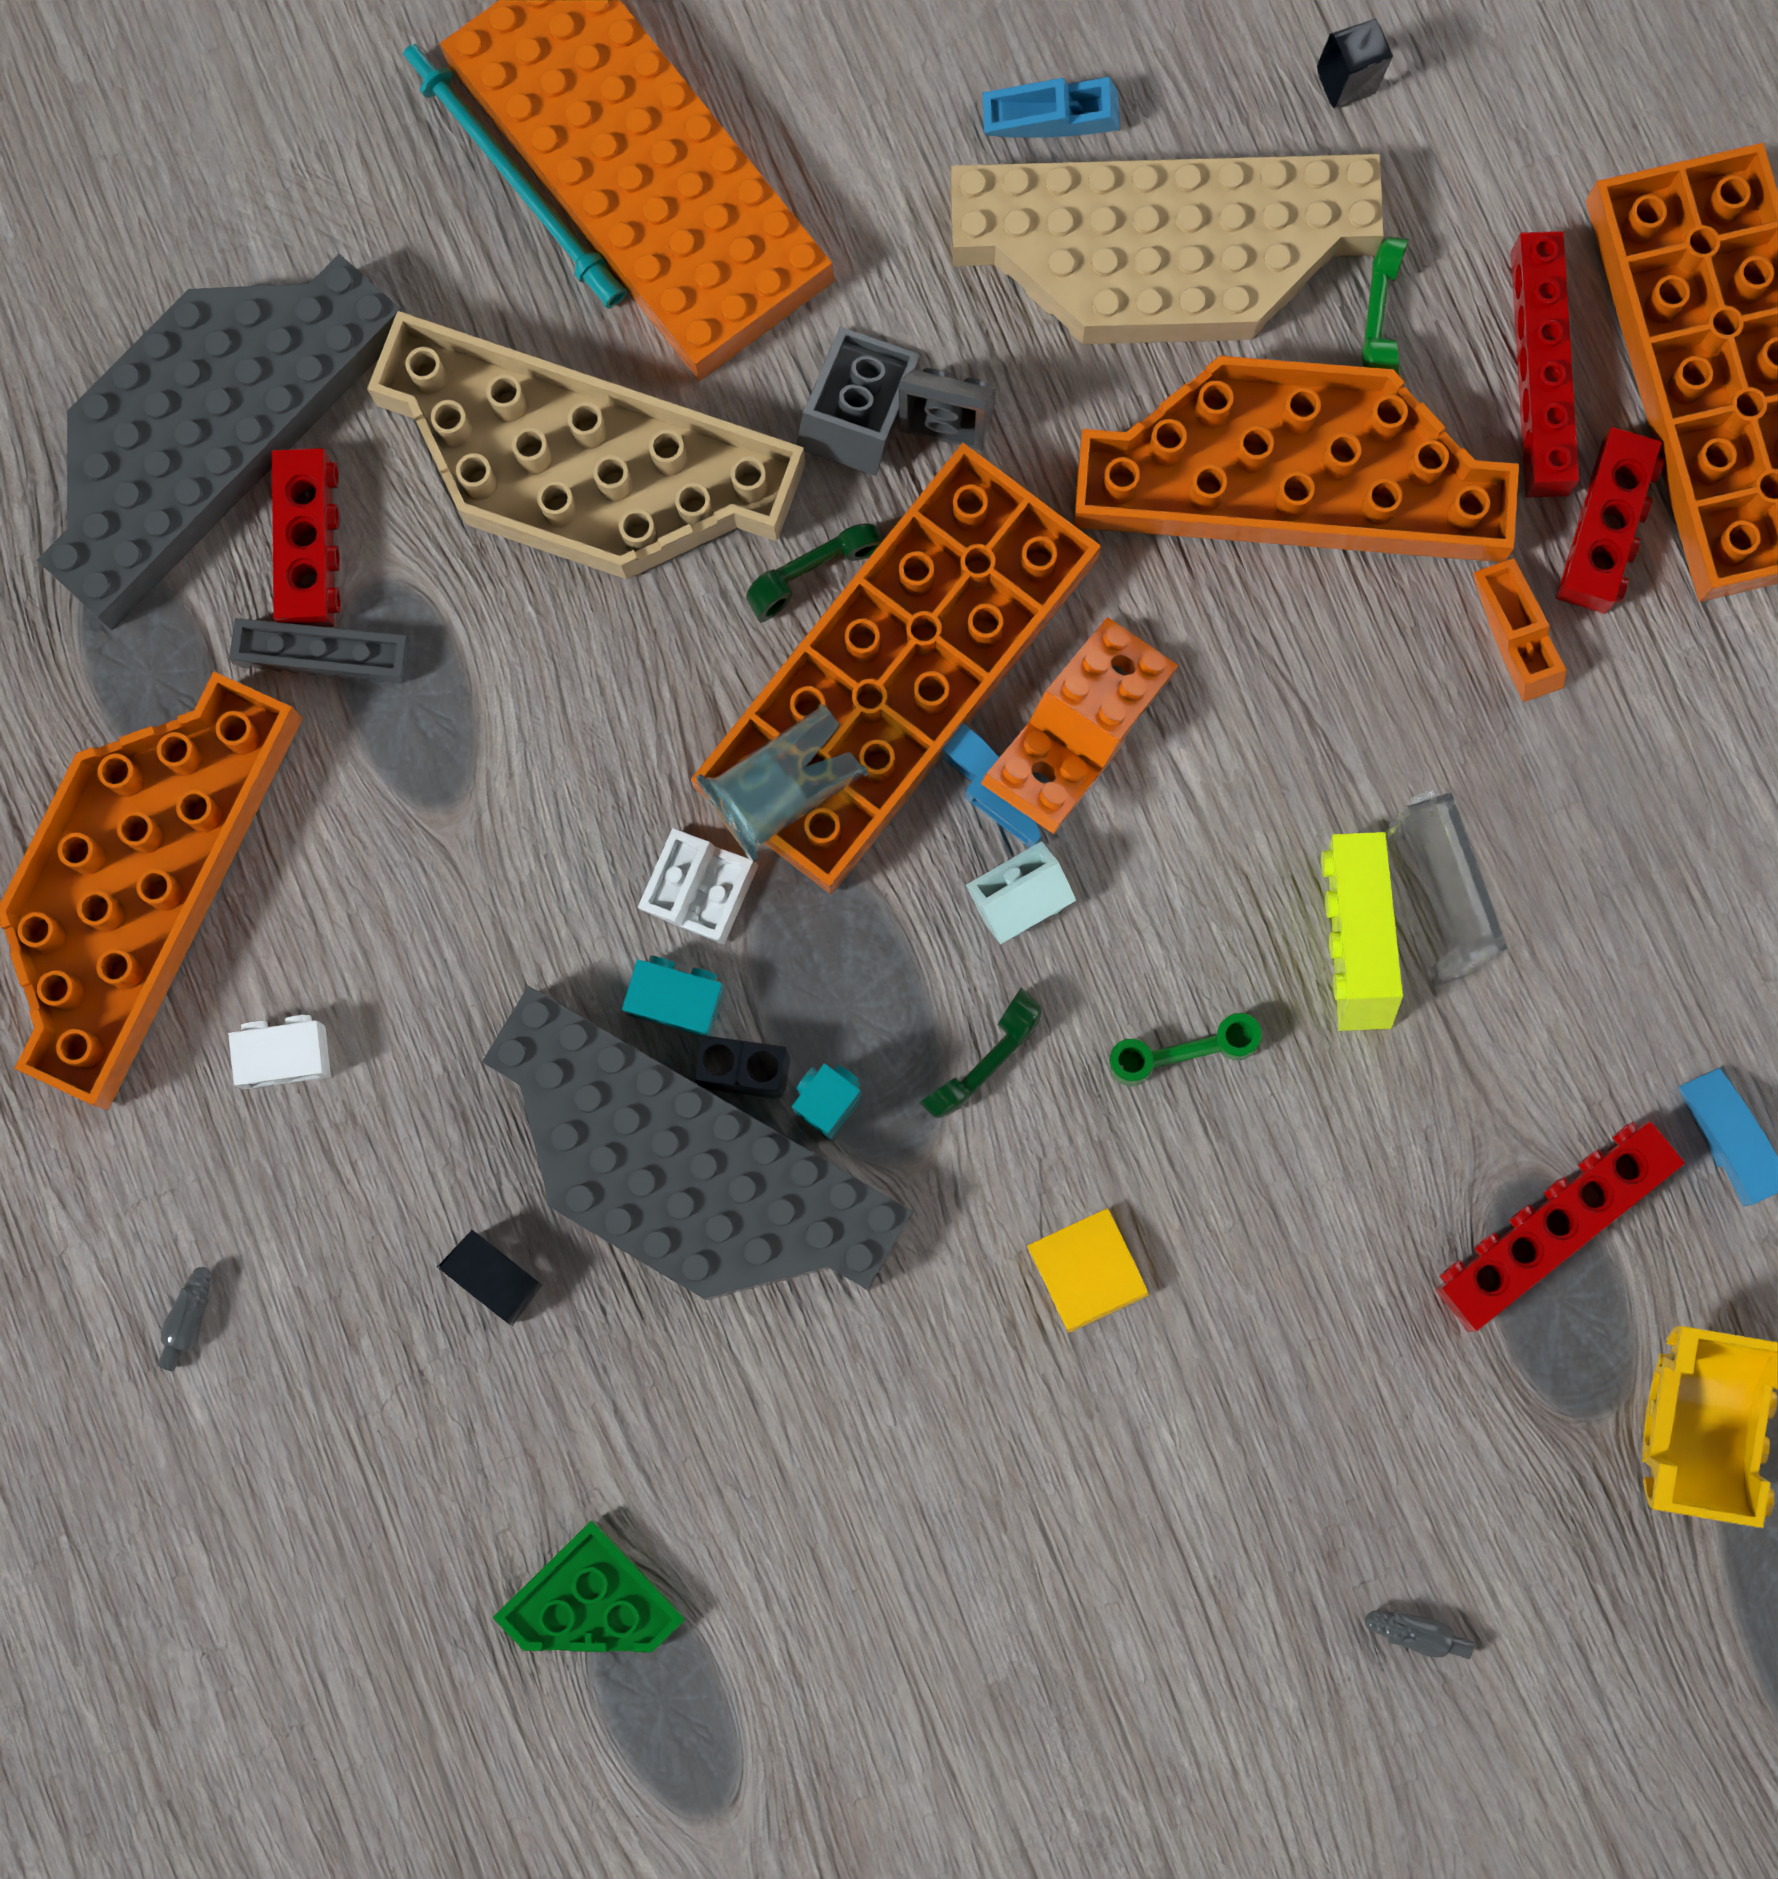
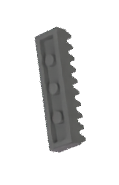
M235 618L229 661L241 668L251 666L259 670L270 668L277 672L287 670L298 674L300 671L309 675L319 673L327 677L338 675L346 679L356 677L365 681L367 679H373L378 682L388 680L395 684H400L405 679L410 640L406 635Z

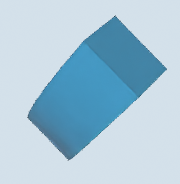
M1109 77L1068 84L1064 78L982 92L984 133L986 136L1021 138L1067 137L1120 130L1118 89Z
M963 723L942 749V759L972 782L966 789L965 799L1031 848L1039 843L1041 838L1036 822L981 784L986 773L999 757L982 738Z
M1717 1068L1679 1086L1678 1089L1718 1167L1723 1166L1743 1207L1756 1204L1777 1194L1778 1156L1753 1114L1722 1070Z

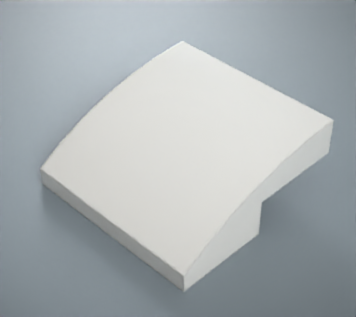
M672 828L638 908L657 918L724 945L759 865L751 859L715 847L709 841Z

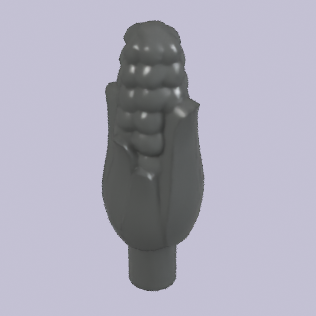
M205 1267L194 1269L184 1288H181L179 1296L163 1324L161 1342L165 1347L157 1365L160 1368L174 1372L182 1351L188 1352L197 1340L202 1317L209 1301L207 1296L211 1272Z
M1398 1610L1395 1613L1371 1611L1365 1618L1366 1627L1386 1638L1389 1637V1643L1410 1648L1428 1657H1445L1448 1653L1470 1659L1472 1656L1474 1641L1454 1636L1453 1630L1438 1620L1409 1615Z

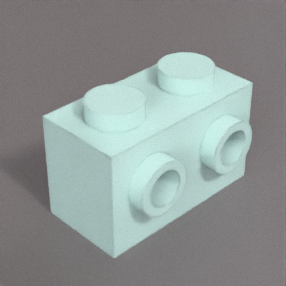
M1042 841L966 884L983 922L1000 945L1011 938L1019 936L1026 929L1049 916L1057 914L1064 907L1076 901L1059 862Z

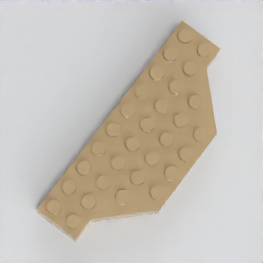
M1380 154L951 166L952 266L995 265L1006 276L1010 275L1026 290V294L1050 316L1053 314L1070 330V334L1081 344L1253 340L1264 328L1265 324L1280 309L1282 310L1305 286L1306 282L1320 268H1323L1333 256L1375 255L1384 236Z
M397 311L367 388L376 406L416 420L451 497L466 525L624 579H629L736 528L777 542L806 465L804 447Z

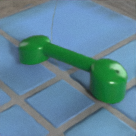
M1388 237L1379 245L1372 263L1371 287L1362 347V365L1369 368L1393 369L1399 375L1397 342L1392 339H1382L1388 281L1396 280L1409 239Z
M1233 1013L1220 1023L1215 1036L1151 1051L1140 1040L1124 1039L1112 1048L1109 1058V1069L1113 1078L1120 1084L1138 1086L1148 1080L1154 1068L1220 1052L1228 1059L1244 1060L1252 1056L1258 1049L1262 1038L1261 1027L1258 1021L1251 1015Z

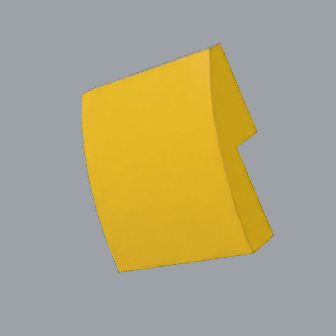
M1108 1208L1027 1245L1029 1253L1068 1333L1149 1296L1143 1279Z

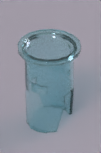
M820 704L818 709L717 777L705 778L702 774L695 777L722 822L753 863L759 860L756 853L759 852L761 844L860 777L868 775L867 768L865 766L862 767L851 752L806 766L840 726L823 704Z

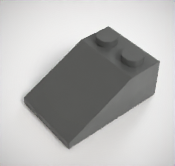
M839 327L804 409L796 445L804 447V452L877 476L899 417L898 388L900 381L912 369H916L920 354Z
M925 368L923 371L912 369L900 381L898 395L901 432L959 446L963 442L972 449L983 451L995 405L996 389L989 388L986 382L979 379L966 378L964 381L947 378L946 373L932 368Z

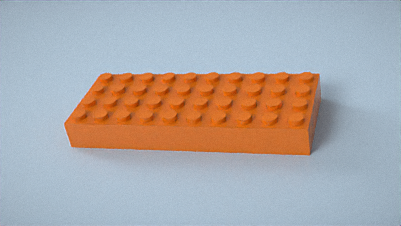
M498 0L440 42L450 69L594 250L605 258L609 269L699 382L834 282L833 263L620 0Z
M1764 142L1598 180L1595 182L1585 202L1652 439L1662 441L1658 457L1664 458L1661 471L1698 602L1778 584V190Z
M962 442L691 778L694 789L832 895L940 760L944 746L963 723L967 725L1096 564L1099 559L1101 545Z

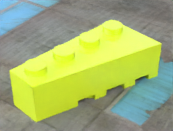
M1386 833L1332 834L1328 850L1321 853V869L1323 877H1329L1330 891L1325 893V910L1327 918L1331 917L1332 932L1329 934V951L1331 959H1334L1333 992L1334 998L1337 1000L1338 1031L1391 1029L1403 998Z

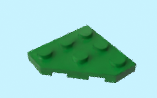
M591 1520L492 1617L523 1651H634L652 1653L686 1619L594 1520Z

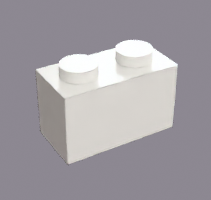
M311 1015L285 1018V1025L268 1027V1022L266 1021L241 1024V1031L228 1033L233 1082L236 1087L246 1090L331 1077L326 1027L316 1020L312 1021Z

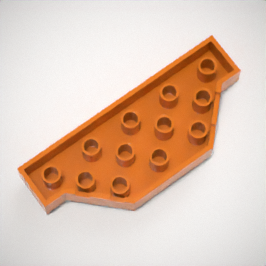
M1218 356L1206 366L1203 372L1188 384L1185 383L1163 401L1158 409L1142 422L1136 423L1127 432L1082 429L1073 525L1084 529L1503 562L1506 561L1514 549L1519 464L1475 460L1464 447L1461 449L1445 432L1446 427L1423 402L1419 403L1404 386L1405 382L1393 369Z
M214 671L193 711L177 716L178 719L156 727L149 726L118 738V741L96 749L91 747L75 754L0 902V926L5 931L11 949L10 956L20 986L24 988L31 1010L29 1014L34 1026V1030L14 1069L105 1110H109L303 719L292 706Z

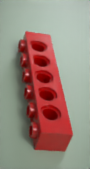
M1564 231L1520 232L1511 250V269L1525 498L1567 497L1579 482Z
M1632 1121L1612 1136L1616 1143L1604 1154L1599 1149L1589 1154L1577 1165L1581 1169L1578 1175L1569 1182L1564 1176L1554 1182L1543 1192L1547 1200L1535 1209L1530 1204L1522 1208L1508 1220L1513 1226L1500 1237L1496 1232H1493L1474 1247L1478 1255L1466 1265L1461 1260H1458L1439 1275L1443 1283L1434 1290L1468 1332H1476L1685 1164L1651 1121L1639 1126ZM1620 1156L1628 1157L1634 1164L1635 1171L1630 1180L1622 1178L1617 1173L1616 1162ZM1586 1183L1594 1185L1600 1192V1202L1595 1208L1587 1206L1582 1200L1581 1191ZM1551 1211L1561 1213L1566 1220L1565 1231L1560 1236L1550 1232L1547 1227V1217ZM1518 1238L1524 1239L1531 1246L1532 1255L1525 1264L1518 1262L1512 1254V1245ZM1483 1266L1490 1267L1497 1275V1284L1490 1292L1483 1290L1477 1282L1478 1271Z

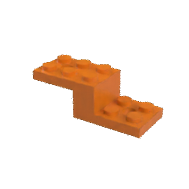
M1107 617L1047 688L1028 724L989 769L981 784L1054 834L1116 756L1133 725L1170 680L1179 665ZM1112 666L1123 668L1128 675L1124 676L1117 673ZM1032 772L1045 775L1050 782L1042 783L1036 780Z

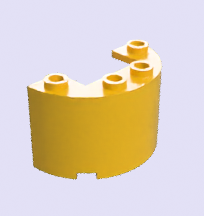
M1676 1326L1666 1338V1344L1673 1345L1670 1353L1659 1354L1646 1408L1642 1462H1646L1651 1467L1652 1478L1644 1477L1643 1480L1647 1502L1654 1510L1763 1528L1765 1516L1769 1517L1774 1507V1491L1770 1489L1771 1482L1761 1477L1759 1470L1760 1464H1765L1769 1456L1770 1441L1765 1436L1767 1421L1774 1417L1777 1407V1394L1772 1392L1773 1388L1778 1389V1342Z

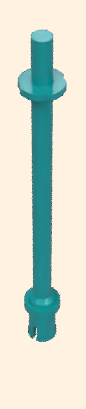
M416 44L409 45L404 50L403 56L423 79L419 89L420 93L426 98L437 96L575 262L574 275L579 282H586L607 309L620 303L626 296L627 290L619 284L607 269L605 258L598 252H588L452 89L449 85L453 77L450 68L444 66L436 69Z

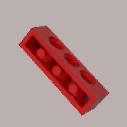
M1611 427L1601 442L1555 599L1606 614L1615 602H1622L1629 583V578L1623 577L1627 562L1633 563L1641 538L1635 537L1638 522L1644 523L1646 521L1652 504V498L1646 496L1650 482H1657L1664 463V458L1658 457L1662 441ZM1615 475H1625L1630 478L1633 483V489L1620 487L1616 482ZM1611 514L1616 516L1621 522L1622 529L1608 527L1604 522L1603 515ZM1593 554H1600L1606 557L1609 561L1610 569L1602 570L1597 568L1593 564L1591 556Z
M323 448L272 450L273 617L279 623L334 627V613H340L341 610L340 591L338 587H334V571L340 570V553L338 546L333 545V530L339 529L340 517L338 505L333 504L332 488H338L339 472L337 463L331 461ZM304 491H316L315 498L310 503L305 505L298 504V498ZM308 531L317 532L316 539L312 544L304 547L298 546L301 535ZM317 573V580L314 585L305 589L299 588V581L305 574Z

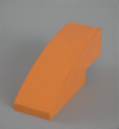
M1512 558L1473 572L1476 588L1491 631L1522 701L1526 702L1564 688L1567 670L1549 637L1550 625L1515 559Z

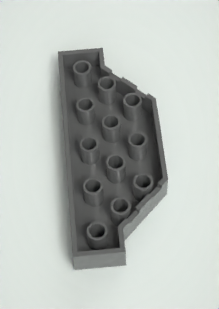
M338 254L309 284L188 289L67 411V530L37 561L104 624L113 630L272 468V450H289L379 359L397 311L402 312V310L341 254Z
M530 986L526 988L482 1061L491 1069L520 1085L549 1207L705 1300H712L826 1269L835 1271L868 1291L913 1215V1211Z

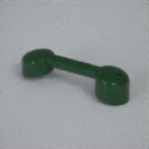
M863 523L853 525L842 531L837 537L787 564L761 574L747 590L746 600L760 623L766 622L777 615L792 598V592L787 585L788 582L842 553L851 561L870 558L885 538L874 524Z
M1021 987L997 1024L1006 1035L962 1081H959L956 1077L921 1100L919 1104L935 1118L945 1117L959 1110L1006 1059L1031 1036L1041 1017L1042 1008L1040 1004Z

